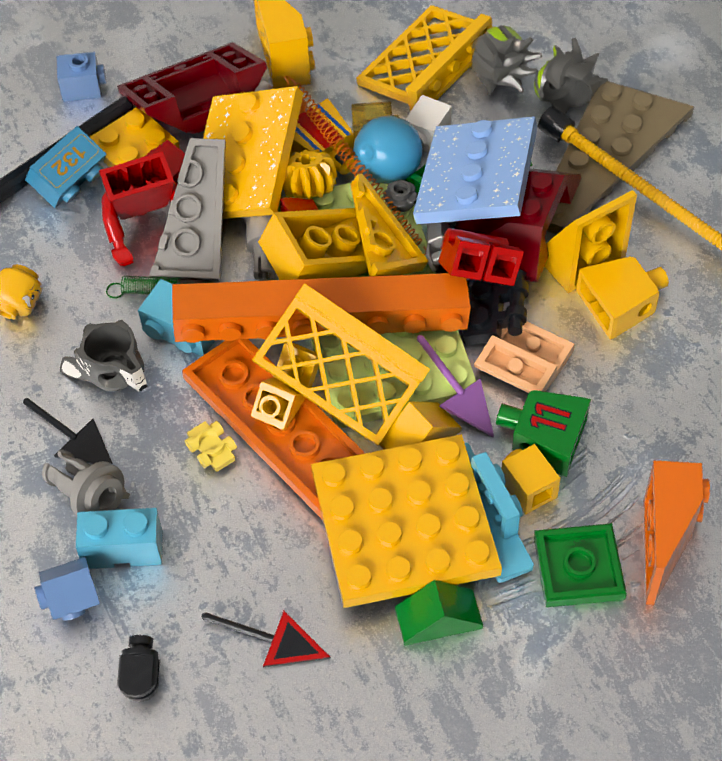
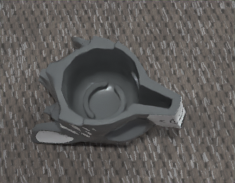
M118 320L114 323L87 324L83 329L80 347L74 350L75 358L63 357L59 369L61 373L71 378L89 381L106 391H119L131 386L138 392H141L148 387L144 376V362L138 351L135 336L131 327L123 320Z

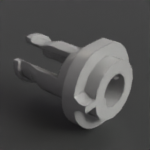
M58 450L57 455L66 461L65 469L75 476L74 479L48 463H45L43 466V480L50 486H56L63 494L70 498V506L76 516L77 512L115 510L120 504L121 499H129L130 494L124 488L125 481L122 471L109 462L102 461L90 465L81 459L74 458L66 450Z

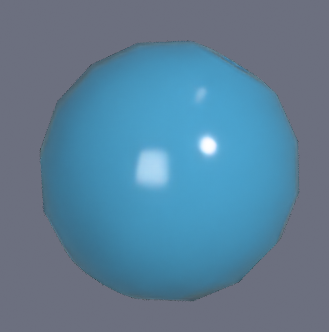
M392 115L379 116L363 125L359 131L353 148L354 156H358V158L356 157L354 160L361 161L356 163L357 166L359 164L360 166L365 165L364 170H369L368 174H372L371 179H376L375 183L390 184L398 180L405 181L420 166L423 154L422 141L417 130L407 120Z

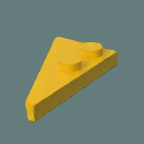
M357 174L350 185L369 276H392L422 271L428 263L427 258L365 176Z

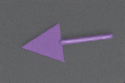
M418 335L417 341L457 392L456 395L439 405V407L487 435L494 437L481 379L463 389L424 336Z

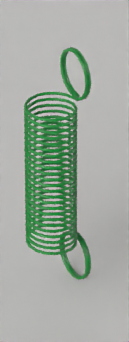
M123 275L121 284L117 282L110 284L106 289V294L110 298H119L123 294H128L130 281L131 294L138 293L144 295L145 293V295H149L150 282L152 291V284L154 288L155 282L157 284L161 278L172 284H177V278L149 276L147 280L146 276ZM115 284L121 285V295L113 297L107 293L110 286Z

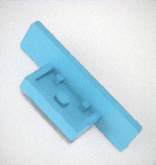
M465 443L502 566L501 576H496L495 578L499 583L528 573L534 567V563L518 535L520 517L523 516L522 507L518 498L514 494L510 496L505 487V477L499 464H493L487 452L475 455L470 445Z

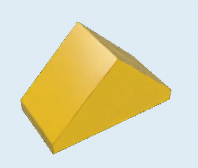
M409 401L379 445L385 450L455 436L462 431V427L445 409L439 407L440 404L438 402Z

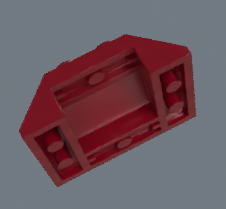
M231 42L118 85L117 88L124 97L146 115L183 132L199 133L205 130L213 97L254 92L267 69V65L261 58Z
M530 168L521 216L457 221L454 229L507 238L509 246L519 247L524 251L519 269L526 272V281L538 282L549 257L545 241L546 232L558 204H571L580 184L581 174Z

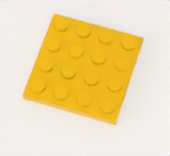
M462 434L311 464L314 484L344 608L414 594L433 580L458 585L501 576L502 566Z

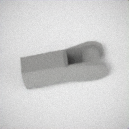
M448 222L427 224L426 258L433 272L439 269L438 266L441 265L438 261L441 254L444 233L448 228H451Z

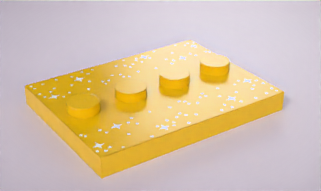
M297 86L213 97L203 139H225L223 219L273 215L274 212L278 211L304 95Z

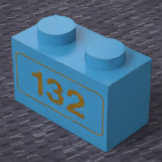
M76 126L30 166L25 180L47 202L56 208L63 200L67 204L71 202L81 191L79 186L84 181L88 180L91 183L100 175L99 170L104 169L101 165L107 154Z

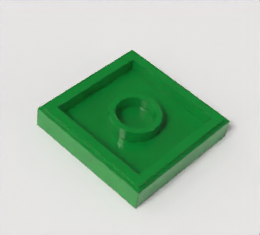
M612 523L534 530L533 538L546 608L626 599L627 593Z

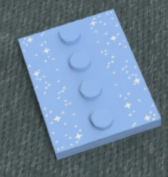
M535 116L494 121L480 120L474 123L436 126L413 212L416 224L521 216L538 128Z

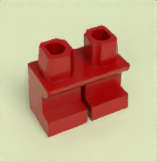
M448 228L444 233L438 262L451 276L480 281L482 279L486 282L514 286L524 251L519 247L509 246L507 238Z

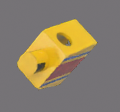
M328 98L318 103L317 108H321L324 117H328L327 121H331V125L335 126L334 130H338L337 134H341L340 139H345L344 143H348V147H351V152H353L354 135L351 128ZM316 105L310 108L308 112L314 110ZM316 110L312 116L316 115L320 110ZM301 113L298 117L290 156H292L294 151L303 152L305 149L307 151L318 149L321 153L326 152L330 154L331 159L334 160L336 170L341 175L350 173L351 170L340 159V156L337 155L334 148L330 146L327 139L324 138L320 130L317 129V126L310 120L307 113ZM323 114L318 115L315 120L320 119ZM326 118L322 119L319 124L324 123ZM326 123L322 129L326 128L330 123ZM333 127L328 128L325 133L330 132ZM336 131L332 132L329 137L334 136ZM340 135L336 136L332 142L336 141ZM340 140L336 146L340 145L343 140ZM346 144L343 145V146L339 149V151L342 150V149H344L347 145H346ZM350 149L345 150L342 155L348 153ZM353 153L348 155L346 159H349L351 156H353Z

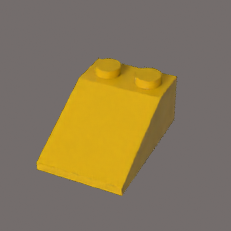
M254 0L256 26L273 89L288 86L284 76H289L295 83H301V86L311 84L310 71L315 70L313 52L308 50V47L314 46L311 27L304 26L302 15L285 0ZM286 77V79L289 82V87H292L294 85V82Z
M633 190L574 220L546 243L549 257L544 267L567 293L577 288L579 269L626 257L637 194Z
M355 208L274 212L258 241L279 280L356 277L368 272Z

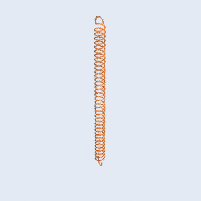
M284 76L288 83L287 87H289V82L286 77L294 82L293 86L300 84L298 88H303L302 92L307 93L302 101L306 97H310L307 102L301 104V108L307 113V116L310 117L314 125L317 126V129L320 130L324 138L327 139L330 146L334 148L340 159L344 161L347 168L351 170L354 177L358 173L362 174L367 171L364 175L365 178L371 175L368 182L374 180L371 184L372 187L378 184L375 191L381 189L378 195L380 196L384 193L386 195V192H382L383 188H378L379 183H375L376 179H371L372 174H368L369 170H364L365 165L360 166L359 164L353 168L356 163L361 161H357V159L353 163H350V161L356 157L358 158V156H354L355 152H351L352 148L348 147V143H344L345 139H340L341 134H337L338 130H334L335 126L331 125V121H327L328 117H324L321 108H317L318 104H314V100H310L311 95L304 91L305 88L301 87V83H295L289 76ZM310 101H313L309 107L305 108ZM316 105L314 110L308 112L312 106ZM316 110H320L316 115L312 116ZM323 114L320 119L315 120L318 115ZM326 118L324 123L319 124L322 119ZM326 123H330L326 128L322 129ZM333 127L330 132L325 133L328 128ZM336 131L334 136L329 137L332 132ZM340 135L336 141L332 142L336 136ZM340 140H343L340 145L336 146ZM345 144L347 145L344 149H342V150L339 151V149H340L343 145H345ZM350 149L348 153L342 155L345 150ZM353 153V156H351L349 159H346L348 155ZM364 166L361 171L357 172L360 167ZM382 197L381 199L384 201L386 198L390 199V197ZM397 206L391 207L390 210L395 207V209L392 211L393 215L399 212L398 215L395 216L397 217L396 219L402 217V219L399 220L400 224L406 221V223L402 225L404 229L410 226L406 230L407 233L413 231L409 236L413 238L417 235V237L413 239V241L416 240V243L417 241L421 240L418 244H416L418 246L422 242V239H417L419 234H414L415 229L409 230L411 228V224L406 225L408 220H403L404 215L399 216L401 211H395L397 209Z

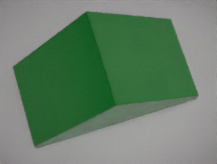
M433 580L395 606L404 646L483 629L474 592L472 589Z

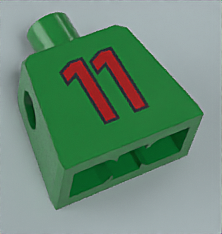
M533 390L529 392L523 409L502 403L497 415L496 425L514 430L513 451L516 449L524 450L535 444L556 473L567 477L588 420L591 399Z

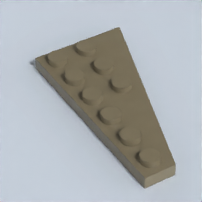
M607 81L599 87L591 98L577 129L579 134L592 141V143L633 172L655 151V147L664 138L668 139L682 121L686 122L693 115L694 106ZM570 143L556 171L581 174V181L571 204H558L547 231L558 234L574 220L590 213L591 208L601 198L605 199L612 192V188L622 179Z

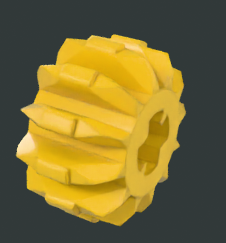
M305 149L303 152L294 151L292 156L289 157L282 188L285 195L289 197L294 196L295 198H308L310 200L313 197L322 198L324 193L332 192L337 178L334 160L331 159L329 153H321L318 149L314 151H307Z

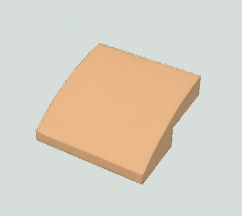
M526 321L523 325L522 334L519 336L510 335L508 328L502 329L501 339L492 335L475 361L474 367L527 393L533 390L546 392L572 355L574 343Z

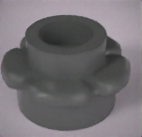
M398 180L388 184L387 190L384 191L386 195L384 193L383 197H390V199H385L387 203L393 201V203L388 204V207L392 205L391 207L397 206L395 211L406 212L413 207L418 194L415 192L416 187L412 183Z

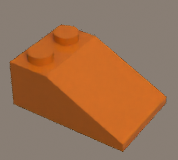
M653 460L644 496L646 605L655 604L690 541L696 522H702L703 503H708L710 482L709 479H703L702 463Z

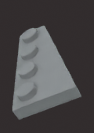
M189 139L177 180L178 184L173 200L170 203L168 218L163 234L160 237L150 277L221 280L225 139Z

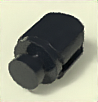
M133 635L129 637L128 646L130 648L123 649L122 655L119 656L117 685L125 697L131 701L142 702L147 701L156 694L160 659H158V652L151 649L153 648L152 637Z

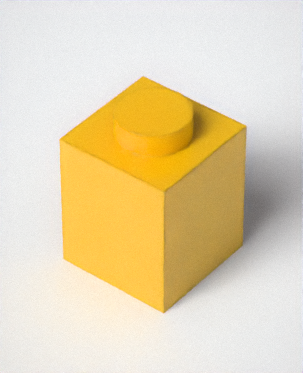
M535 444L524 450L516 449L502 460L501 469L505 477V487L510 495L514 494L518 498L525 515L558 498L561 478Z

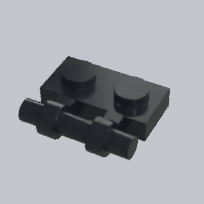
M519 269L514 286L486 282L482 279L481 281L468 279L467 286L471 309L468 329L462 330V338L466 345L486 343L492 335L501 339L503 328H508V333L512 336L521 335L523 325L527 321V309L524 307V300L529 295V283L526 281V272ZM510 302V306L503 311L504 303Z

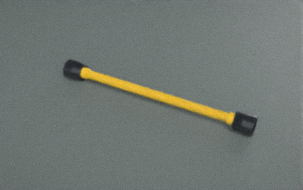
M552 106L543 113L538 122L539 130L558 143L560 140H564L568 144H573V146L588 154L590 158L599 162L606 169H609L610 172L722 251V234L719 231H715L714 228L708 226L707 223L701 221L700 218L694 216L693 213L687 211L686 208L680 206L679 203L673 201L665 193L656 189L655 186L649 184L648 181L632 172L631 169L596 146L592 141L586 139L582 134H579L578 129L574 127L575 121L567 117L560 110Z

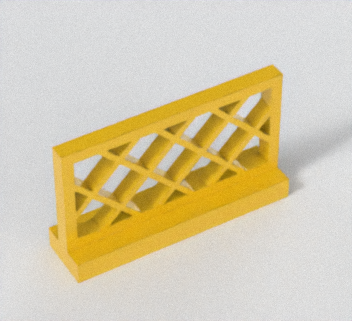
M431 5L356 77L357 84L408 104L410 112L421 95L438 100L472 65L474 49L471 45L479 36L485 34L488 29L493 27L492 18L481 13L474 20ZM433 18L444 21L442 23L427 25ZM465 28L462 33L452 34L451 30ZM446 31L448 33V36L430 39L429 36ZM426 37L424 41L408 44L413 38ZM447 46L441 52H433V48ZM429 49L430 54L411 57V53ZM407 54V59L389 62L395 56ZM429 64L424 70L416 72L414 70V67ZM407 68L411 70V73L392 76L393 71ZM388 73L389 75L387 78L372 79L373 76ZM410 83L406 87V91L395 87L397 85Z
M305 283L252 359L261 368L376 446L380 444L418 385L430 370ZM295 310H298L310 319L312 333L291 337L288 321ZM316 323L326 329V331L317 332ZM284 328L286 338L276 339ZM333 334L341 340L343 355L322 358L318 337ZM313 338L317 359L296 363L292 342ZM287 343L291 364L276 367L263 358L272 345ZM347 345L358 352L348 353ZM367 357L372 361L374 376L354 380L350 358ZM344 359L348 381L327 384L323 363ZM318 364L322 386L305 387L299 381L297 368ZM378 366L386 370L388 373L380 375ZM292 369L294 379L283 371ZM396 377L407 385L400 398L385 401L381 379ZM376 381L380 402L359 406L355 384ZM350 386L354 407L337 409L331 404L329 389ZM323 390L325 400L314 392ZM395 404L388 415L386 405ZM381 407L383 424L377 433L374 434L363 426L360 410ZM355 412L356 421L345 413Z

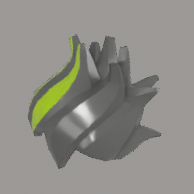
M500 25L499 27L488 29L485 34L479 36L471 45L474 49L472 68L479 80L486 86L488 96H491L497 85L514 87L521 93L524 92L520 78L538 73V69L527 67V62L542 57V53L528 51L527 47L534 41L532 37L523 40L512 27Z
M576 38L571 40V52L567 51L564 54L557 45L553 46V59L548 60L539 70L534 81L535 94L540 100L551 102L552 106L565 115L570 107H579L589 103L599 87L608 81L607 78H601L593 74L599 53L583 59Z

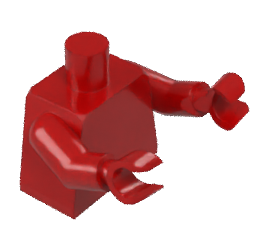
M163 151L99 170L106 190L101 201L102 220L109 243H113L115 248L111 250L113 258L120 266L134 263V258L124 245V231L119 218L125 220L135 216H143L148 212L164 208L168 205V202L171 203V200H173L177 183L172 177Z

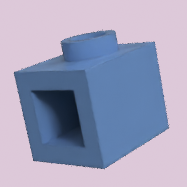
M95 52L57 56V80L63 102L101 98V84H106L104 64L98 65Z
M86 557L39 572L41 585L34 587L41 610L49 608L53 620L61 617L63 620L75 619L86 612L85 609L100 604Z

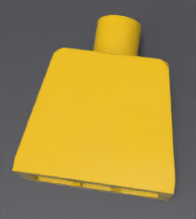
M629 256L579 269L576 291L611 340L648 318L656 311L659 298L658 290L667 287L669 280L662 267L645 272L637 259Z

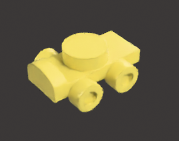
M204 421L188 431V438L184 440L191 453L196 450L201 452L197 455V458L203 468L211 465L216 472L235 461L232 451L237 449L234 440L230 436L223 440L219 438L220 435L224 434V430L218 421L211 423L210 426Z

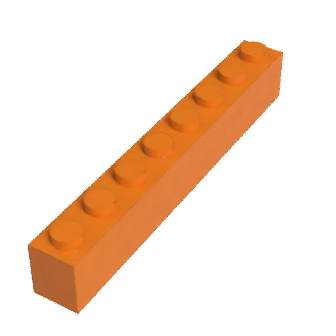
M449 273L172 284L175 342L196 343L209 340L235 341L237 339L256 338L266 340L304 283L380 335L396 332L419 333L421 331L444 330L453 332L468 329L471 309L467 279L451 276ZM295 310L288 321L291 337L312 333L310 319L298 310ZM316 323L317 332L326 331V329ZM284 328L277 338L286 337Z

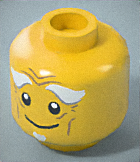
M14 264L9 268H3L0 271L1 316L15 320L17 316H28L33 312L42 293V285L38 281L39 276L36 272L18 264Z

